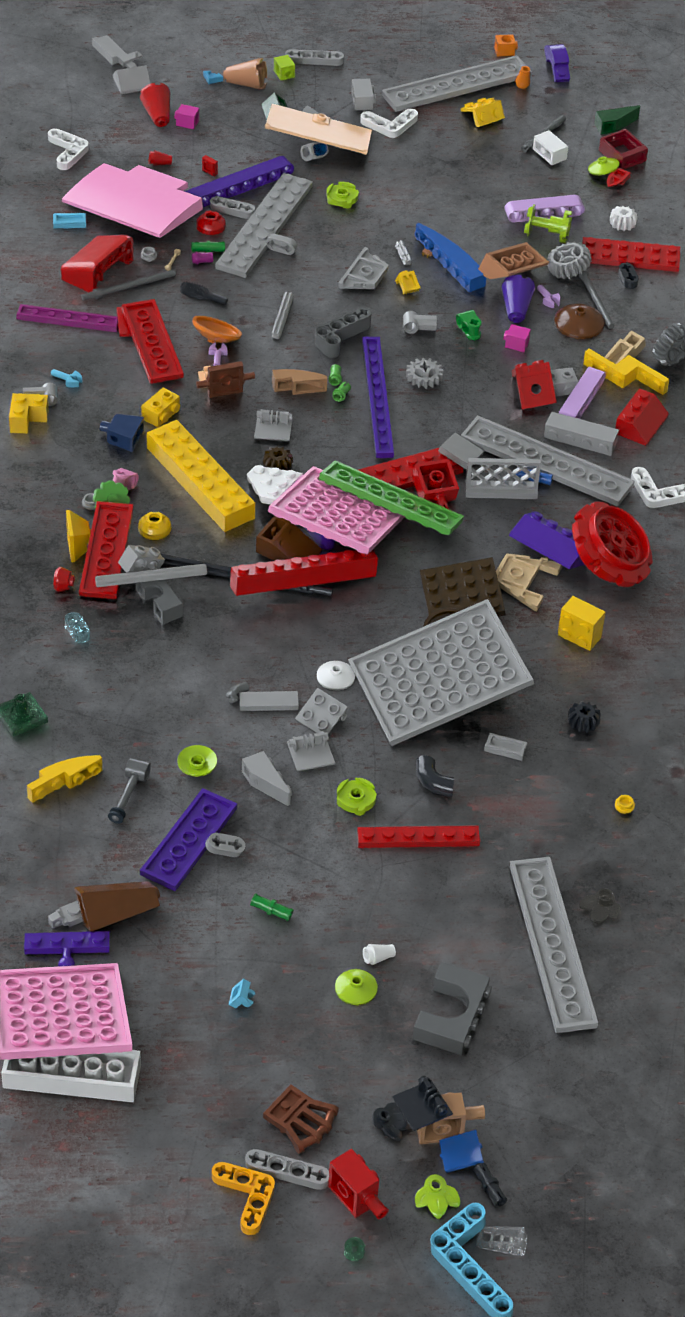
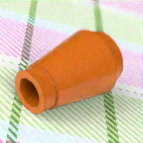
M522 66L515 79L518 88L525 89L530 85V68L528 66Z

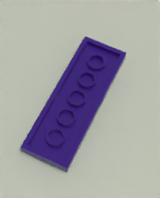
M202 788L142 866L140 875L176 891L207 850L206 840L211 834L219 833L237 810V803Z

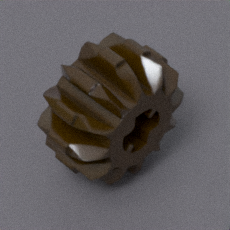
M276 446V448L270 447L269 450L265 451L263 458L264 467L291 470L293 457L290 450Z

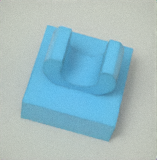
M242 979L232 988L229 1001L230 1006L237 1008L242 1004L245 1007H250L253 1004V1001L248 999L255 995V991L249 989L251 982Z

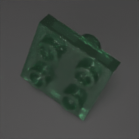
M31 692L17 694L13 699L0 704V719L13 737L48 723L47 715Z

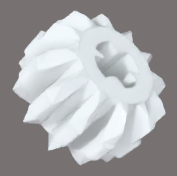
M623 205L622 207L616 206L615 209H612L610 214L612 228H617L618 231H631V228H635L637 213L634 209H630L629 206L624 207Z

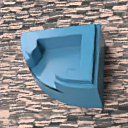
M203 71V76L208 84L223 81L221 74Z

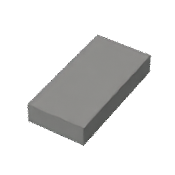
M490 733L484 751L522 761L528 742Z

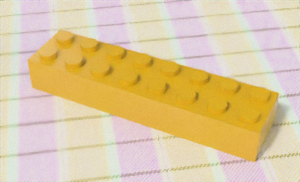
M178 420L147 432V449L224 532L255 519V502Z

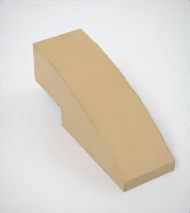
M630 331L623 340L620 338L605 358L615 364L628 355L635 358L646 346L645 338Z

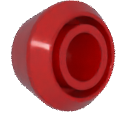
M63 567L55 570L53 585L57 592L69 590L71 586H74L75 575H72L71 571Z

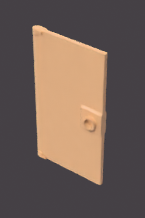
M276 104L271 105L265 124V129L268 130L271 129L359 152L364 155L368 153L372 132L371 129L330 119L325 114H310Z

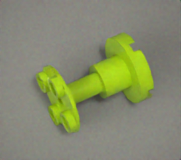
M535 204L528 208L527 217L530 218L529 223H526L524 233L528 237L531 234L532 227L537 226L548 228V232L560 234L559 242L567 243L565 238L569 236L572 217L569 216L572 215V211L565 210L563 218L551 216L548 219L535 216Z

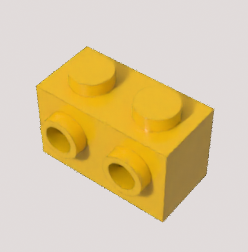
M163 387L141 406V417H144V421L160 427L179 411L180 396Z

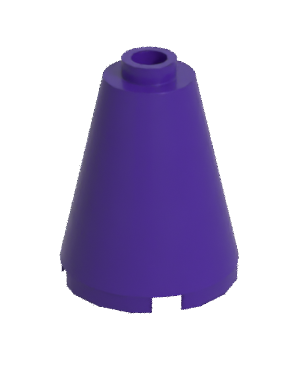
M512 275L505 278L504 283H502L507 316L513 323H519L525 319L533 297L535 283L529 277L525 279L522 278V275Z

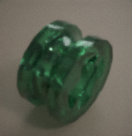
M357 1237L347 1239L344 1244L345 1257L351 1261H358L364 1256L365 1244L363 1240ZM352 1246L357 1247V1252H352Z

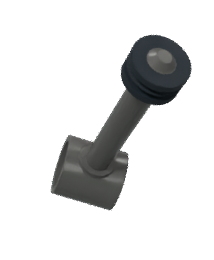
M134 758L129 759L125 776L130 779L117 806L111 808L108 814L109 820L117 824L123 822L126 816L124 808L137 781H147L151 770V763Z

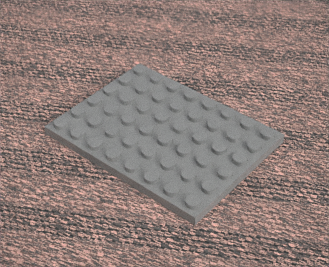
M488 599L348 659L391 746L534 684L532 676Z

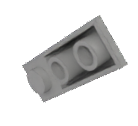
M264 751L242 759V773L251 786L287 806L290 805L292 790L289 785L284 783L280 771H276L272 759L268 758Z

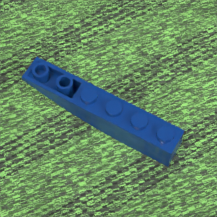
M421 223L416 224V239L427 250L432 252L434 258L457 279L462 287L468 292H472L486 286L487 278L478 269L480 266L469 254L433 229Z

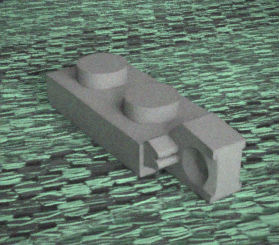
M78 901L60 907L56 912L48 915L49 924L52 929L61 925L72 927L83 922Z

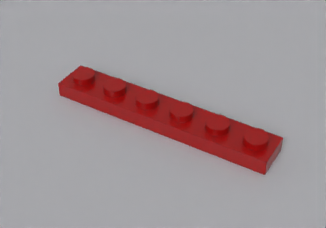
M478 825L357 827L358 848L480 846Z

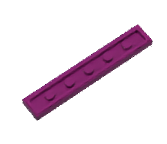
M20 304L16 314V319L109 332H117L118 329L117 316Z

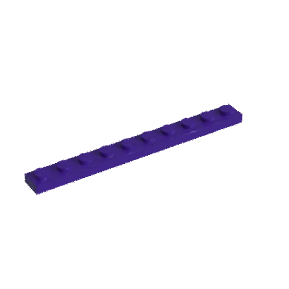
M380 336L363 337L362 343L376 458H394Z

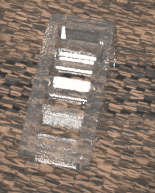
M485 1226L478 1234L477 1248L513 1255H525L527 1244L525 1227ZM487 1234L491 1235L490 1241H486ZM496 1236H500L499 1241H496Z

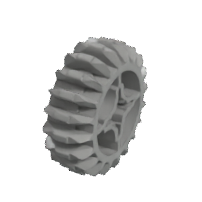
M575 241L556 246V249H552L551 253L548 254L547 261H549L547 267L550 273L557 278L562 277V279L568 277L570 279L572 276L576 277V275L582 274V271H587V268L590 267V250H588L585 244H581V242L576 243Z

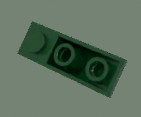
M640 105L596 111L594 124L600 135L615 133L638 120Z

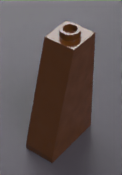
M149 881L77 886L74 888L84 926L90 931L160 906L158 900L160 892L157 886H153Z

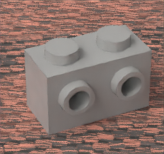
M352 79L351 94L354 110H373V103H376V94H374V85H371V80Z
M573 368L551 370L555 397L570 395L578 383Z

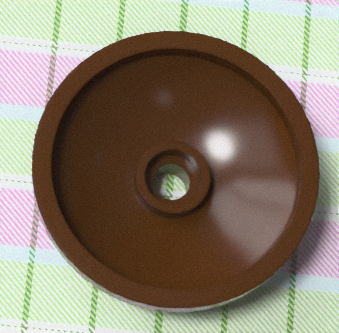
M574 303L566 305L556 312L554 324L559 332L568 337L589 339L602 332L605 320L602 314L594 307L587 304Z

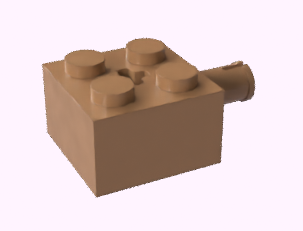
M462 1092L442 1094L441 1096L453 1115L418 1129L419 1144L438 1143L441 1139L464 1133L466 1120L485 1119L484 1105L465 1107Z

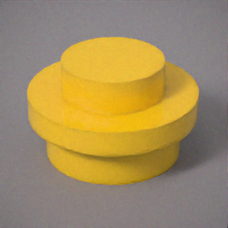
M621 795L616 799L615 808L618 812L627 814L634 810L635 803L631 796Z

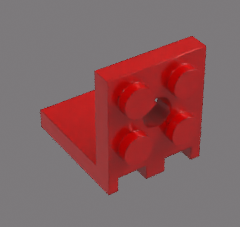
M544 360L534 361L529 366H527V363L517 364L511 370L512 376L516 377L522 409L557 403L549 362L544 363ZM538 384L541 387L539 394H534L531 391L532 385Z

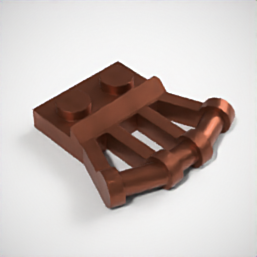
M290 1084L263 1113V1118L280 1129L281 1133H286L293 1143L296 1152L300 1154L305 1151V1148L315 1143L319 1144L323 1139L322 1136L332 1130V1123L334 1117L339 1112V1108L333 1104L314 1100ZM309 1108L325 1112V1119L311 1111ZM304 1116L319 1126L318 1129H313L301 1121L300 1118ZM292 1126H294L295 1128H297L309 1137L300 1140L294 1132V1130L292 1129Z

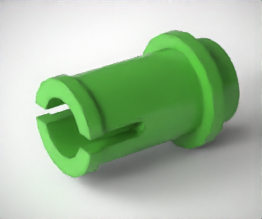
M334 364L330 368L331 373L328 380L332 385L337 386L342 382L341 366Z
M342 382L333 391V399L338 402L343 401L346 398V394L351 390V385Z

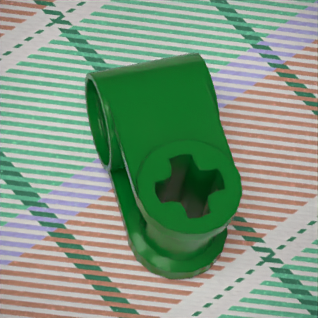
M469 310L456 314V323L466 337L470 340H478L481 337L480 326L482 321L478 318L475 311Z

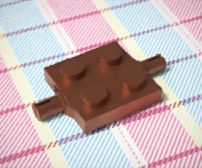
M242 361L208 367L206 380L196 381L197 389L207 387L209 398L243 392L245 380L255 379V373H244Z

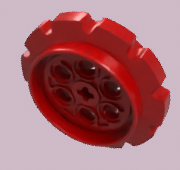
M593 502L591 505L586 504L574 516L576 522L572 524L575 546L581 560L592 573L605 581L616 583L621 587H632L634 584H639L650 574L651 569L649 566L653 563L649 539L643 527L631 514L619 507L609 506L605 502Z

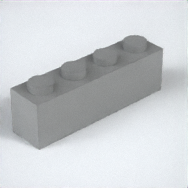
M551 412L545 424L544 438L611 456L617 444L619 430Z

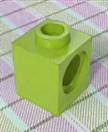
M289 55L275 57L273 71L280 80L294 78L295 64Z

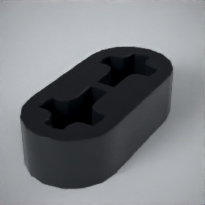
M621 263L618 275L624 287L629 289L636 288L639 277L633 265Z

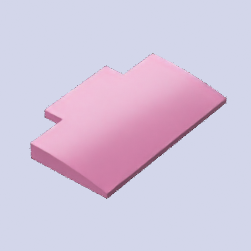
M104 163L85 176L62 198L64 203L159 238L203 210L201 197L184 192L188 188V182L140 165L130 171H125Z

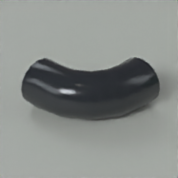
M419 756L416 759L415 766L417 778L422 785L434 794L452 797L454 777L439 774L435 769L436 762L431 756Z

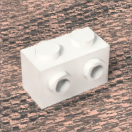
M548 130L534 136L533 150L548 163L554 165L567 159L568 146L551 131Z

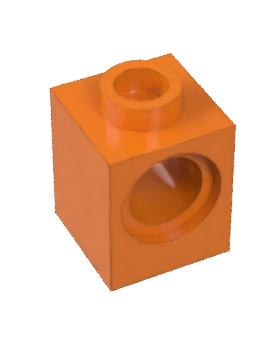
M513 34L495 35L494 49L496 56H515L518 42L514 39Z

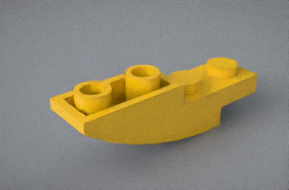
M100 755L71 758L39 770V778L27 785L28 799L33 803L38 799L44 798L54 790L60 789L65 784L71 789L82 784L92 776L98 775L103 771L102 757Z

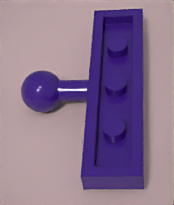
M109 931L25 933L24 939L25 955L63 954V957L58 962V967L75 966L71 953H107L110 950Z

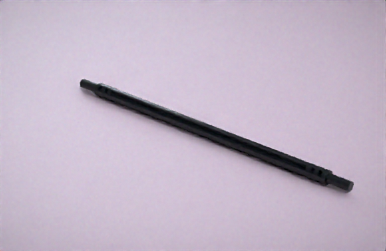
M161 554L165 559L162 565L180 567L206 564L207 574L228 578L231 576V567ZM316 585L289 589L332 596L333 593L331 588Z

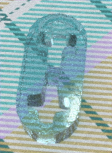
M77 612L66 614L65 627L72 638L78 643L87 642L90 639V629L82 616Z

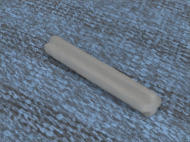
M285 292L272 330L273 339H280L293 301L294 294L292 292Z

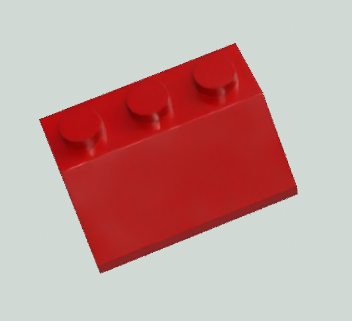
M639 388L617 417L615 429L619 430V436L647 446L667 419L669 413L655 394Z

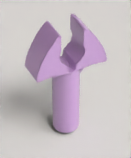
M543 285L537 287V290L545 297L543 298L545 306L554 308V302L558 306L560 305L559 293L552 295Z
M216 342L209 347V355H214L213 366L220 365L221 355L227 356L228 350L224 343L221 344L219 350L216 348Z

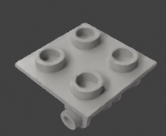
M261 409V411H257L254 439L290 441L293 419L291 413L280 411V415H278L279 411H276V415H273V410H271V415H269L270 410Z
M317 688L295 720L316 733L323 731L329 734L338 721L346 719L345 711L348 707Z
M327 732L314 733V736L312 733H309V737L306 734L298 737L293 736L292 739L287 741L297 772L335 764L327 742L329 740Z

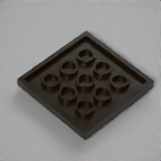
M493 557L420 570L429 615L445 608L463 610L487 599L498 617L506 615Z

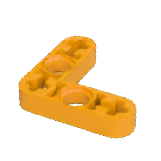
M216 1163L212 1167V1180L214 1183L250 1194L241 1216L240 1228L247 1235H255L261 1229L274 1194V1178L268 1174L230 1163ZM221 1171H225V1174L222 1176L218 1175ZM247 1176L249 1181L243 1184L239 1183L237 1178ZM267 1183L268 1186L265 1187L264 1194H262L261 1186ZM259 1200L264 1203V1206L254 1208L251 1204ZM254 1215V1223L248 1226L247 1223L250 1222L251 1216Z

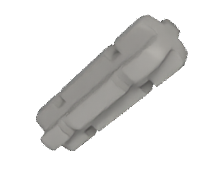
M396 241L395 247L405 266L411 265L412 258L404 241Z

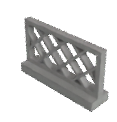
M468 458L465 480L466 498L537 499L541 459ZM472 464L481 465L482 467L475 470L472 468ZM492 465L500 466L495 471L490 468ZM516 465L518 468L511 471L508 467ZM528 466H536L532 471L526 469ZM487 470L490 473L489 475L484 477L480 474ZM503 470L508 473L504 477H501L499 475V473ZM520 471L526 473V475H524L521 478L516 474ZM476 476L480 479V480H471V479H473V478L476 477ZM493 477H495V478L498 479V481H488V480H490V479L493 478ZM511 477H513L516 481H507V480L510 479ZM528 478H532L534 481H525V480H527Z

